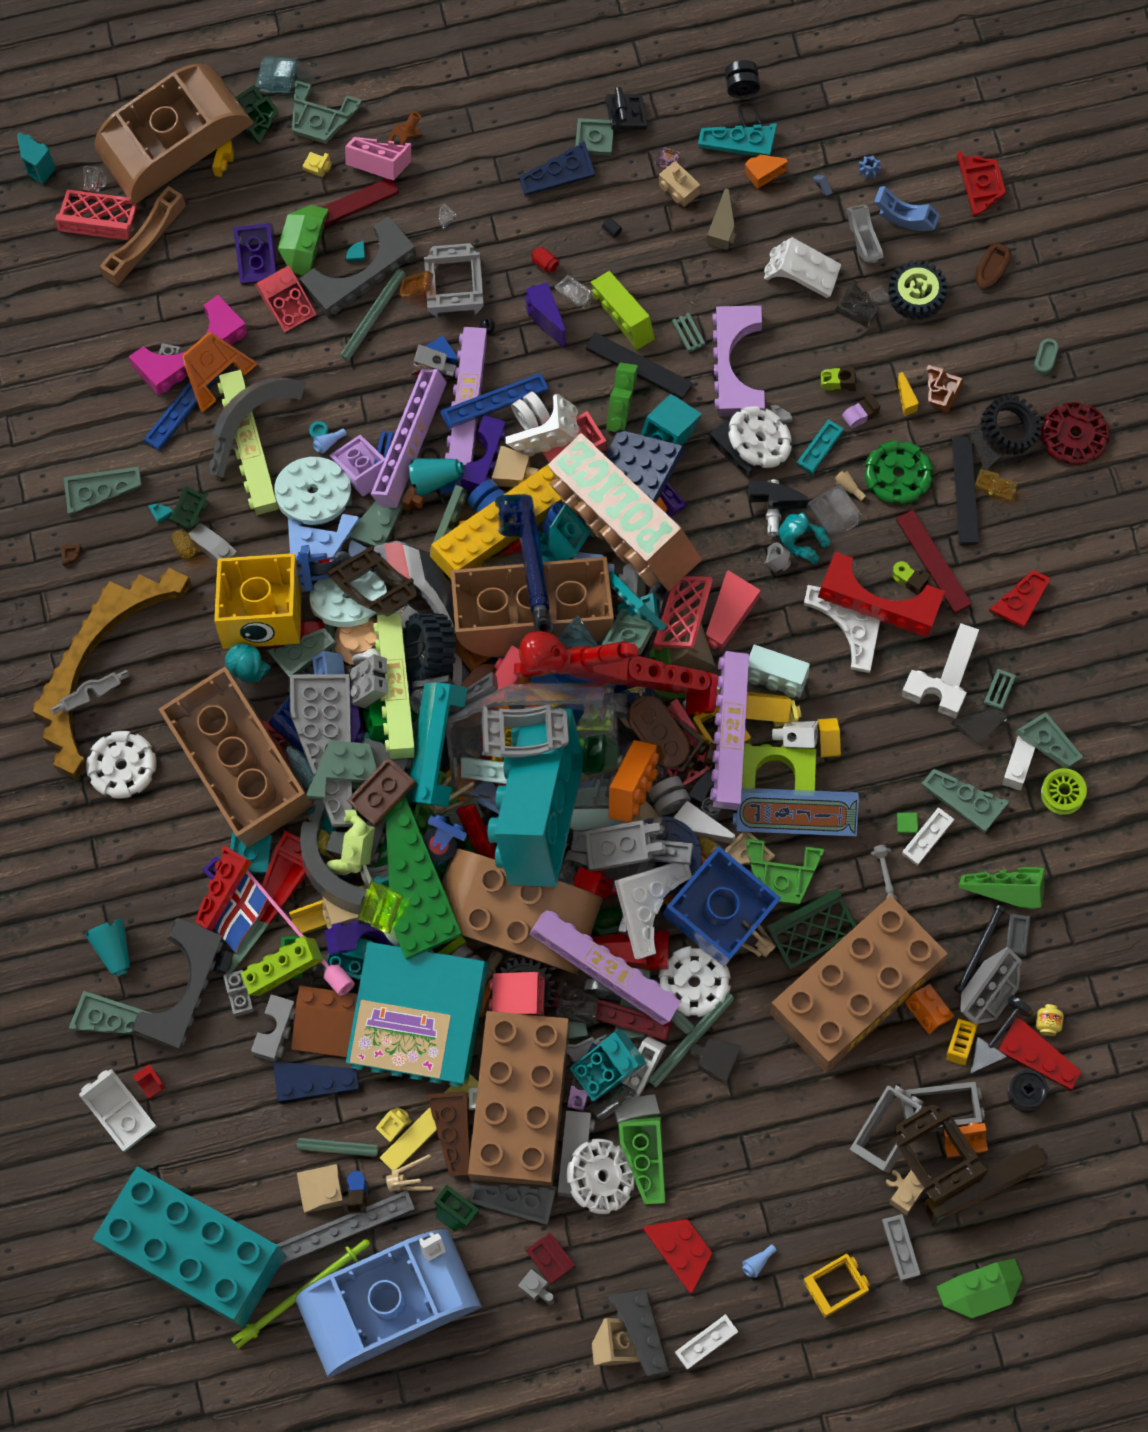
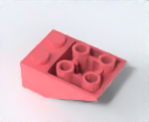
M289 265L254 284L284 332L317 315Z
M588 411L577 416L578 435L582 433L602 453L607 451L606 439ZM567 446L555 447L550 451L542 453L548 463H550Z

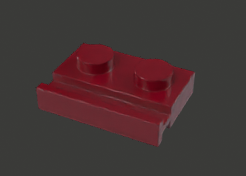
M550 1232L526 1250L527 1254L551 1285L575 1267L574 1263Z

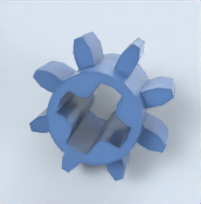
M873 155L872 157L864 156L863 162L859 161V174H863L865 179L872 177L875 179L876 173L881 172L880 160H876Z

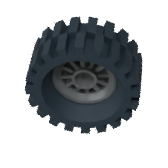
M415 613L408 617L409 620L405 622L406 628H403L402 632L404 634V646L421 640L424 643V651L420 657L406 663L408 678H411V681L414 682L442 676L450 677V672H453L454 669L452 664L456 661L454 653L457 648H454L456 637H453L455 631L454 627H451V620H448V616L442 613ZM421 643L404 649L405 660L416 656L420 652Z

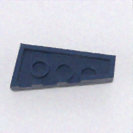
M582 141L572 149L566 150L560 156L548 160L544 165H539L521 175L519 180L524 196L595 177L585 141Z
M273 1062L279 1103L359 1090L357 1070L355 1068Z

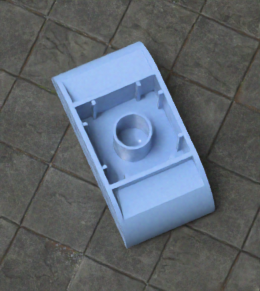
M439 1229L417 1235L330 1274L304 1289L295 1299L328 1378L482 1308L447 1229ZM429 1233L434 1235L438 1233L442 1238L446 1252L427 1262L423 1256L419 1239L426 1240L430 1238Z

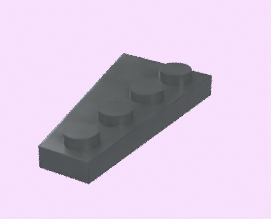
M646 1289L609 1296L611 1304L614 1303L618 1311L616 1314L619 1320L623 1321L628 1331L626 1335L629 1341H632L636 1347L635 1353L647 1377L668 1372Z

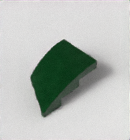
M253 85L237 95L236 99L254 122L244 131L259 144L278 109L268 95L263 98L256 86Z

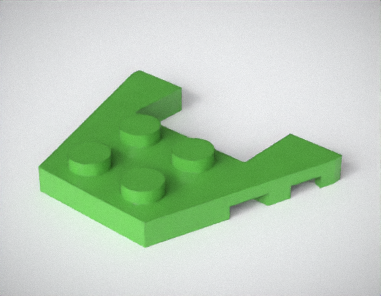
M746 839L745 844L752 874L781 897L778 903L799 906L824 849L805 847L803 866L763 861L765 841Z

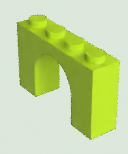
M744 743L742 788H755V776L758 769L767 762L779 761L788 765L793 771L795 777L794 790L815 791L816 749L807 747L792 748L784 747V745L772 747L769 744L753 746L752 744Z

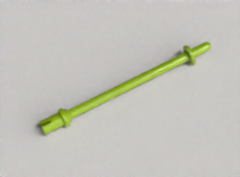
M365 1239L351 1250L348 1246L345 1247L347 1253L256 1323H247L245 1325L246 1328L231 1338L233 1343L241 1339L235 1344L236 1347L240 1349L253 1337L256 1339L259 1330L296 1303V1297L304 1289L335 1273L352 1259L357 1263L358 1259L356 1256L370 1246V1241Z

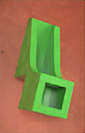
M619 363L616 369L614 389L609 401L606 431H626L632 394L637 380L638 365Z

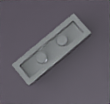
M903 1214L882 1219L899 1280L904 1281L920 1276Z

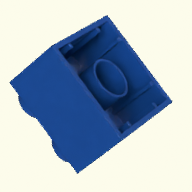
M718 846L669 903L662 916L724 967L781 897ZM742 920H745L751 926L750 930L742 923Z

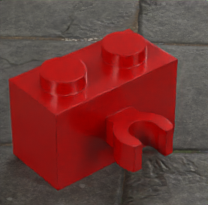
M579 868V871L574 876L573 886L608 900L614 881L603 876L606 869L592 872Z

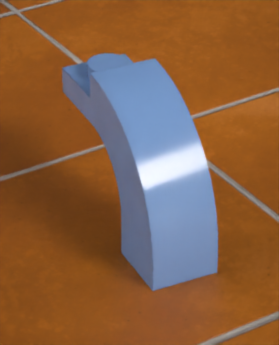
M886 186L879 188L874 201L881 209L879 214L883 218L897 226L910 230H935L940 216L930 204L911 205L901 201Z

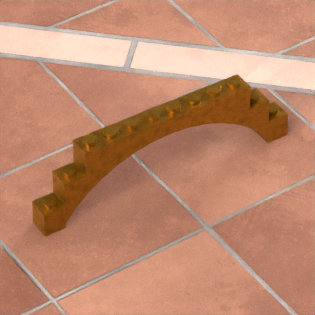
M168 568L166 573L164 572L161 575L159 583L139 574L137 579L132 581L130 590L111 581L102 588L99 600L92 605L91 613L88 618L83 620L80 632L73 637L71 647L64 652L61 664L54 669L52 679L49 683L45 684L42 696L33 705L32 712L35 717L50 724L43 732L44 741L46 744L60 750L53 760V765L57 771L77 780L86 766V761L80 756L73 732V710L67 713L63 710L53 715L50 708L60 704L59 701L62 698L75 692L80 674L88 658L111 630L131 615L149 606L176 598L183 600L191 586L188 576Z

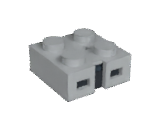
M373 654L351 669L350 694L352 705L365 708L387 694V679H385L387 658Z

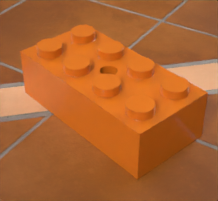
M636 740L631 744L609 788V819L630 823L633 822L635 816L639 815L641 804L644 805L647 792L650 793L652 782L656 781L658 776V769H656L659 754L656 753L657 745Z

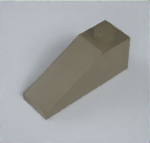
M725 188L707 234V244L728 250L730 244H734L737 234L734 233L729 189Z

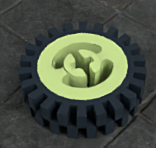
M912 260L908 262L907 266L903 263L901 268L897 267L895 269V273L891 275L888 294L889 302L892 301L891 306L893 308L897 307V313L902 311L903 317H907L909 314L911 315L910 319L914 320L915 316H918V320H922L924 315L926 318H930L931 313L935 315L938 309L942 308L947 294V282H945V275L941 276L942 271L940 269L935 270L936 265L932 264L929 267V262L925 261L923 265L921 260H917L916 264H913ZM908 283H910V287H909V288H905V286H906ZM930 292V294L927 297H925V293Z

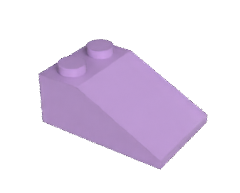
M359 435L329 455L333 462L341 467V470L349 478L352 486L362 496L372 492L385 458L368 441Z

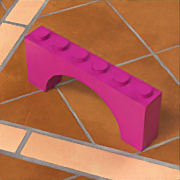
M219 295L203 305L205 315L210 321L207 333L215 334L230 345L237 340H241L247 334L246 323ZM143 346L129 356L131 367L158 396L163 392H167L171 386L184 380L188 375L181 357L185 352L176 355H160L149 351Z

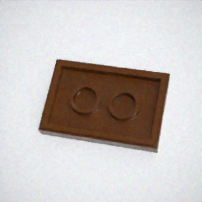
M387 757L351 795L347 802L372 825L377 827L414 788L417 782Z

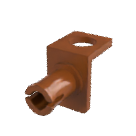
M413 111L410 113L406 123L395 125L387 143L388 141H394V136L397 135L400 138L399 145L404 146L408 138L421 136L422 133L416 128L421 115Z

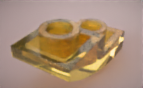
M980 469L974 487L996 498L1012 502L1017 483L999 478L997 473Z

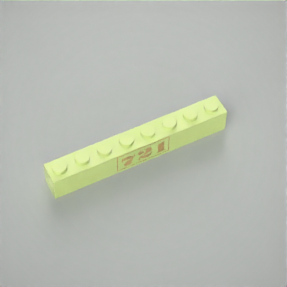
M241 370L219 375L221 382L217 384L220 394L224 393L225 399H222L224 408L239 392L246 388ZM251 411L239 425L233 443L237 442L236 456L238 460H242V465H239L241 475H246L247 481L244 482L246 493L250 492L251 498L248 499L251 510L255 509L256 515L279 509L255 419Z
M391 614L388 617L377 615V623H374V635H378L379 638L375 640L376 651H380L381 657L387 658V673L385 674L387 694L381 697V701H385V706H382V717L387 719V723H383L384 735H388V740H385L386 752H390V759L414 758V740L401 614Z

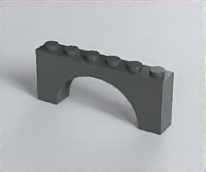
M389 216L373 226L375 236L379 240V250L374 261L365 270L346 278H331L313 268L299 278L303 290L327 318L339 313L341 308L353 303L358 296L367 293L372 286L381 283L385 277L395 273L397 269L406 262H411L416 256L415 246Z
M365 738L364 743L370 744L375 764L378 768L387 757L390 758V752H386L385 744ZM412 758L391 759L404 772L407 773L410 770ZM386 817L375 827L371 861L366 866L374 868L375 863H378L380 860L381 845H385L387 840ZM369 821L366 823L368 826L375 827ZM332 831L326 847L328 854L341 858L346 832Z
M180 918L174 920L167 940L177 945L186 958L189 971L186 990L180 1001L170 1010L161 1013L139 1012L130 1033L173 1050H177L180 1046L183 1047L187 1035H184L186 1028H190L194 1017L191 1015L201 1002L200 992L201 990L204 991L208 984L206 976L208 971L212 972L216 961L213 958L215 953H219L223 944L220 941L221 935Z

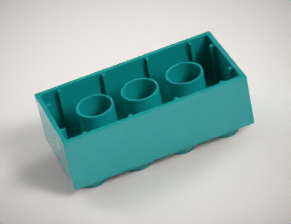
M563 709L567 711L568 745L539 755L504 758L503 772L505 779L508 780L506 786H498L496 808L500 810L498 818H490L488 839L489 842L497 843L495 851L496 867L505 869L509 885L557 887L581 780L584 757L572 709ZM546 722L520 726L511 730L512 747H526L547 743Z
M138 1166L93 1237V1240L103 1249L241 1328H244L279 1269L280 1264L286 1257V1254L275 1243Z

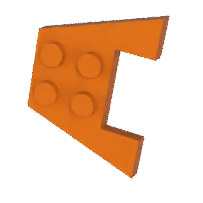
M208 332L181 356L201 412H204L216 401V398L206 385L231 363L238 370H241L244 376L258 365V363L211 332Z

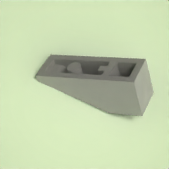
M199 523L187 534V537L216 564L219 558L239 557L237 551L230 544L202 523Z

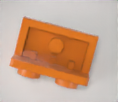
M930 984L914 992L905 1002L928 1034L933 1033L939 1026L954 1017L953 1013Z
M971 1123L968 1126L959 1127L976 1154L988 1152L985 1123ZM944 1129L943 1143L947 1158L961 1157Z

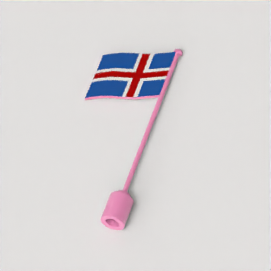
M249 870L246 871L215 925L216 931L237 954L243 938L258 919L268 899L298 936H304ZM323 959L321 963L326 967L324 979L339 996L347 994L354 987V981L339 964L329 966Z

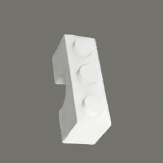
M911 670L901 697L920 704L926 694H935L941 701L938 712L956 719L967 692L959 686L945 684V681L942 679L928 677L922 671Z

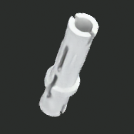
M771 480L772 483L779 484L778 480ZM768 509L766 514V520H768L767 535L771 537L779 536V520H781L779 509Z

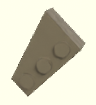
M686 607L679 615L682 618L691 610ZM677 615L670 620V626L679 620ZM692 616L685 622L687 626L694 623L695 616ZM682 624L674 632L678 635L686 628ZM700 624L693 649L670 648L671 663L674 665L705 672L715 667L702 624ZM672 632L669 634V641L675 637ZM690 633L680 639L681 642H689Z

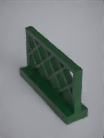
M838 889L765 928L789 970L834 947L847 934L839 932L842 921L850 923L853 929L857 926ZM837 903L842 908L841 917L830 914L831 907ZM814 915L826 916L823 927L812 924ZM828 917L840 920L837 931L826 928ZM800 923L808 925L806 936L794 933L796 925ZM811 926L822 930L819 940L808 937ZM824 931L836 934L834 942L829 944L822 941ZM781 933L790 934L788 946L781 944L777 935ZM793 936L805 939L802 950L791 947ZM807 940L818 943L815 952L804 951ZM789 950L801 953L799 961L791 964L788 958Z

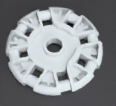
M757 406L742 408L741 412H736L729 423L730 431L728 435L734 450L740 453L739 456L743 460L754 466L760 465L761 468L776 467L780 462H784L791 452L792 446L790 443L792 438L787 425H783L780 421L781 418L768 409L762 410ZM756 435H759L763 441H759Z
M116 731L106 738L103 736L92 746L90 757H87L86 772L87 776L91 778L90 783L98 792L103 795H111L112 798L122 799L131 797L136 792L140 793L150 784L152 774L156 771L157 761L155 753L151 750V744L139 734L133 735L130 731ZM116 742L115 746L109 748V744ZM128 742L133 743L132 748L127 746ZM144 753L145 757L140 759L139 755ZM99 755L104 756L102 762L97 760ZM120 761H125L127 766L122 770L117 769V764ZM141 769L145 770L144 774H140ZM103 772L105 775L103 777H98L97 774ZM133 780L135 785L127 787L126 783ZM111 783L116 784L114 788L110 787Z
M689 946L673 952V956L669 958V969L660 970L658 977L660 978V988L670 991L675 995L678 994L682 998L679 1000L681 1003L677 1010L687 1017H690V1015L703 1017L716 1008L715 1005L719 1001L723 1004L725 996L730 992L731 988L729 985L731 976L727 965L723 967L701 947L691 948ZM691 956H699V962L696 960L691 961ZM677 962L682 965L678 970L674 967ZM711 962L715 965V968L712 971L707 966ZM693 977L700 980V984L697 987L690 986L688 982ZM668 979H674V985H669ZM715 980H721V985L714 986ZM710 995L714 997L711 1002L707 1000ZM690 1001L698 1002V1007H690Z
M593 1139L590 1143L585 1142L581 1144L571 1155L573 1157L572 1161L568 1162L567 1183H570L572 1189L570 1192L580 1206L589 1208V1211L592 1213L609 1214L612 1210H619L630 1199L629 1194L634 1190L635 1178L628 1165L624 1151L620 1146H615L612 1141L605 1139ZM592 1150L596 1151L597 1156L593 1155ZM609 1152L612 1153V1159L607 1157ZM580 1161L585 1163L582 1167L579 1166ZM620 1165H622L624 1173H622ZM600 1170L606 1175L604 1182L598 1177ZM579 1179H582L584 1187L580 1188ZM619 1184H621L623 1187L622 1191L620 1189H617L619 1187ZM591 1196H596L594 1202L590 1200ZM607 1196L611 1197L610 1202H608Z

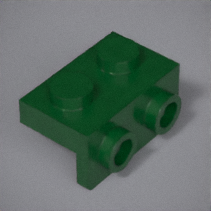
M185 486L168 521L188 531L193 526L196 527L201 518L198 516L200 510L204 511L208 504V500H206L208 494L204 493L202 495Z

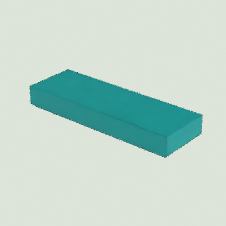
M828 419L797 461V466L813 475L843 434L844 428Z

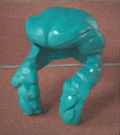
M803 512L788 515L779 528V537L782 544L791 554L801 556L812 564H817L820 558L815 550L809 546H795L794 542L795 538L804 532H814L823 548L829 547L831 542L825 533V529L809 523L807 516Z
M235 644L225 656L226 668L234 677L246 683L259 682L264 675H267L271 668L266 662L261 661L260 652L249 644Z

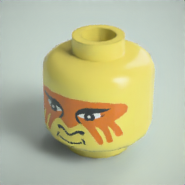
M1050 1004L1045 1005V1008H1040L1037 1011L1036 1028L1040 1030V1034L1056 1036L1062 1030L1063 1012L1058 1010L1057 1006Z

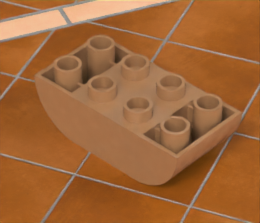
M193 64L172 72L110 115L100 127L94 145L97 155L134 206L247 129L254 122L213 67L206 64Z

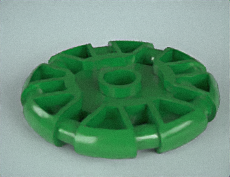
M896 440L879 445V449L873 450L865 463L866 472H864V477L868 488L876 493L875 496L890 504L896 502L901 505L918 500L921 494L924 495L928 491L933 480L931 477L933 466L927 454H923L919 446L911 442L899 443ZM897 450H903L904 455L896 454ZM883 454L886 456L884 461L881 459ZM915 457L919 459L917 463H915ZM874 469L880 470L879 473H875ZM895 470H901L903 471L904 475L901 477H897L893 474V472ZM918 473H924L922 477H917ZM883 482L886 487L881 488L879 485ZM912 485L916 488L914 491L909 489ZM893 492H901V495H893Z

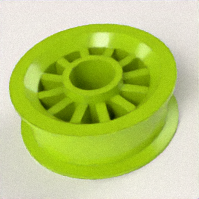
M1067 768L1057 769L1049 773L1041 789V798L1044 805L1050 811L1060 815L1076 812L1082 806L1087 794L1086 783L1082 776L1076 771ZM1064 788L1069 794L1063 795L1059 792V789Z

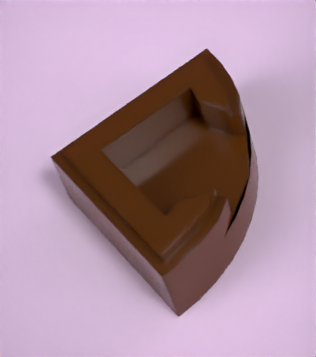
M81 544L61 546L63 566L77 560L81 553Z

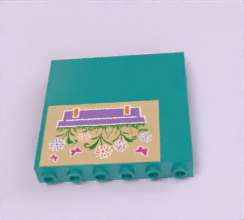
M367 942L346 1063L352 1064L351 1068L361 1070L364 1069V1066L371 1067V1071L383 1073V1069L391 1071L390 1075L402 1077L403 1073L410 1074L411 1079L422 1080V1076L429 1077V1082L441 1084L442 1080L450 1081L449 1085L461 1087L462 1083L468 1084L489 962L432 952H424L406 960L401 947Z

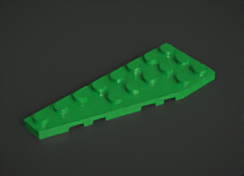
M405 796L386 816L391 924L406 960L463 934Z

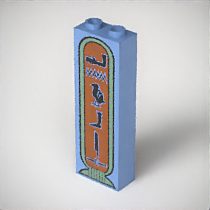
M741 788V804L737 808V813H733V825H737V831L857 836L859 796L857 792Z

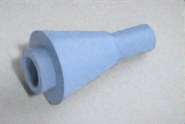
M341 429L335 433L314 437L313 447L317 452L324 454L338 439L346 436L347 433L344 429Z
M771 1244L763 1252L742 1261L744 1273L749 1277L753 1276L756 1278L768 1258L777 1251L776 1248Z

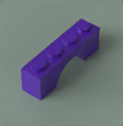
M483 415L476 440L483 445L486 454L478 461L467 462L460 487L474 491L481 483L490 479L487 476L489 471L493 472L496 461H493L494 456L499 455L501 445H498L499 441H504L507 432L504 429L505 421Z
M378 919L369 920L366 924H361V921H354L346 926L343 923H336L331 925L332 928L324 931L329 955L348 953L356 949L361 935L373 938L378 944L395 946L384 934Z

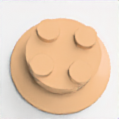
M370 617L367 623L353 627L337 628L334 634L335 642L337 643L335 651L342 654L344 662L354 665L352 661L354 655L362 654L367 649H376L375 640L379 639L378 635H374L376 619Z

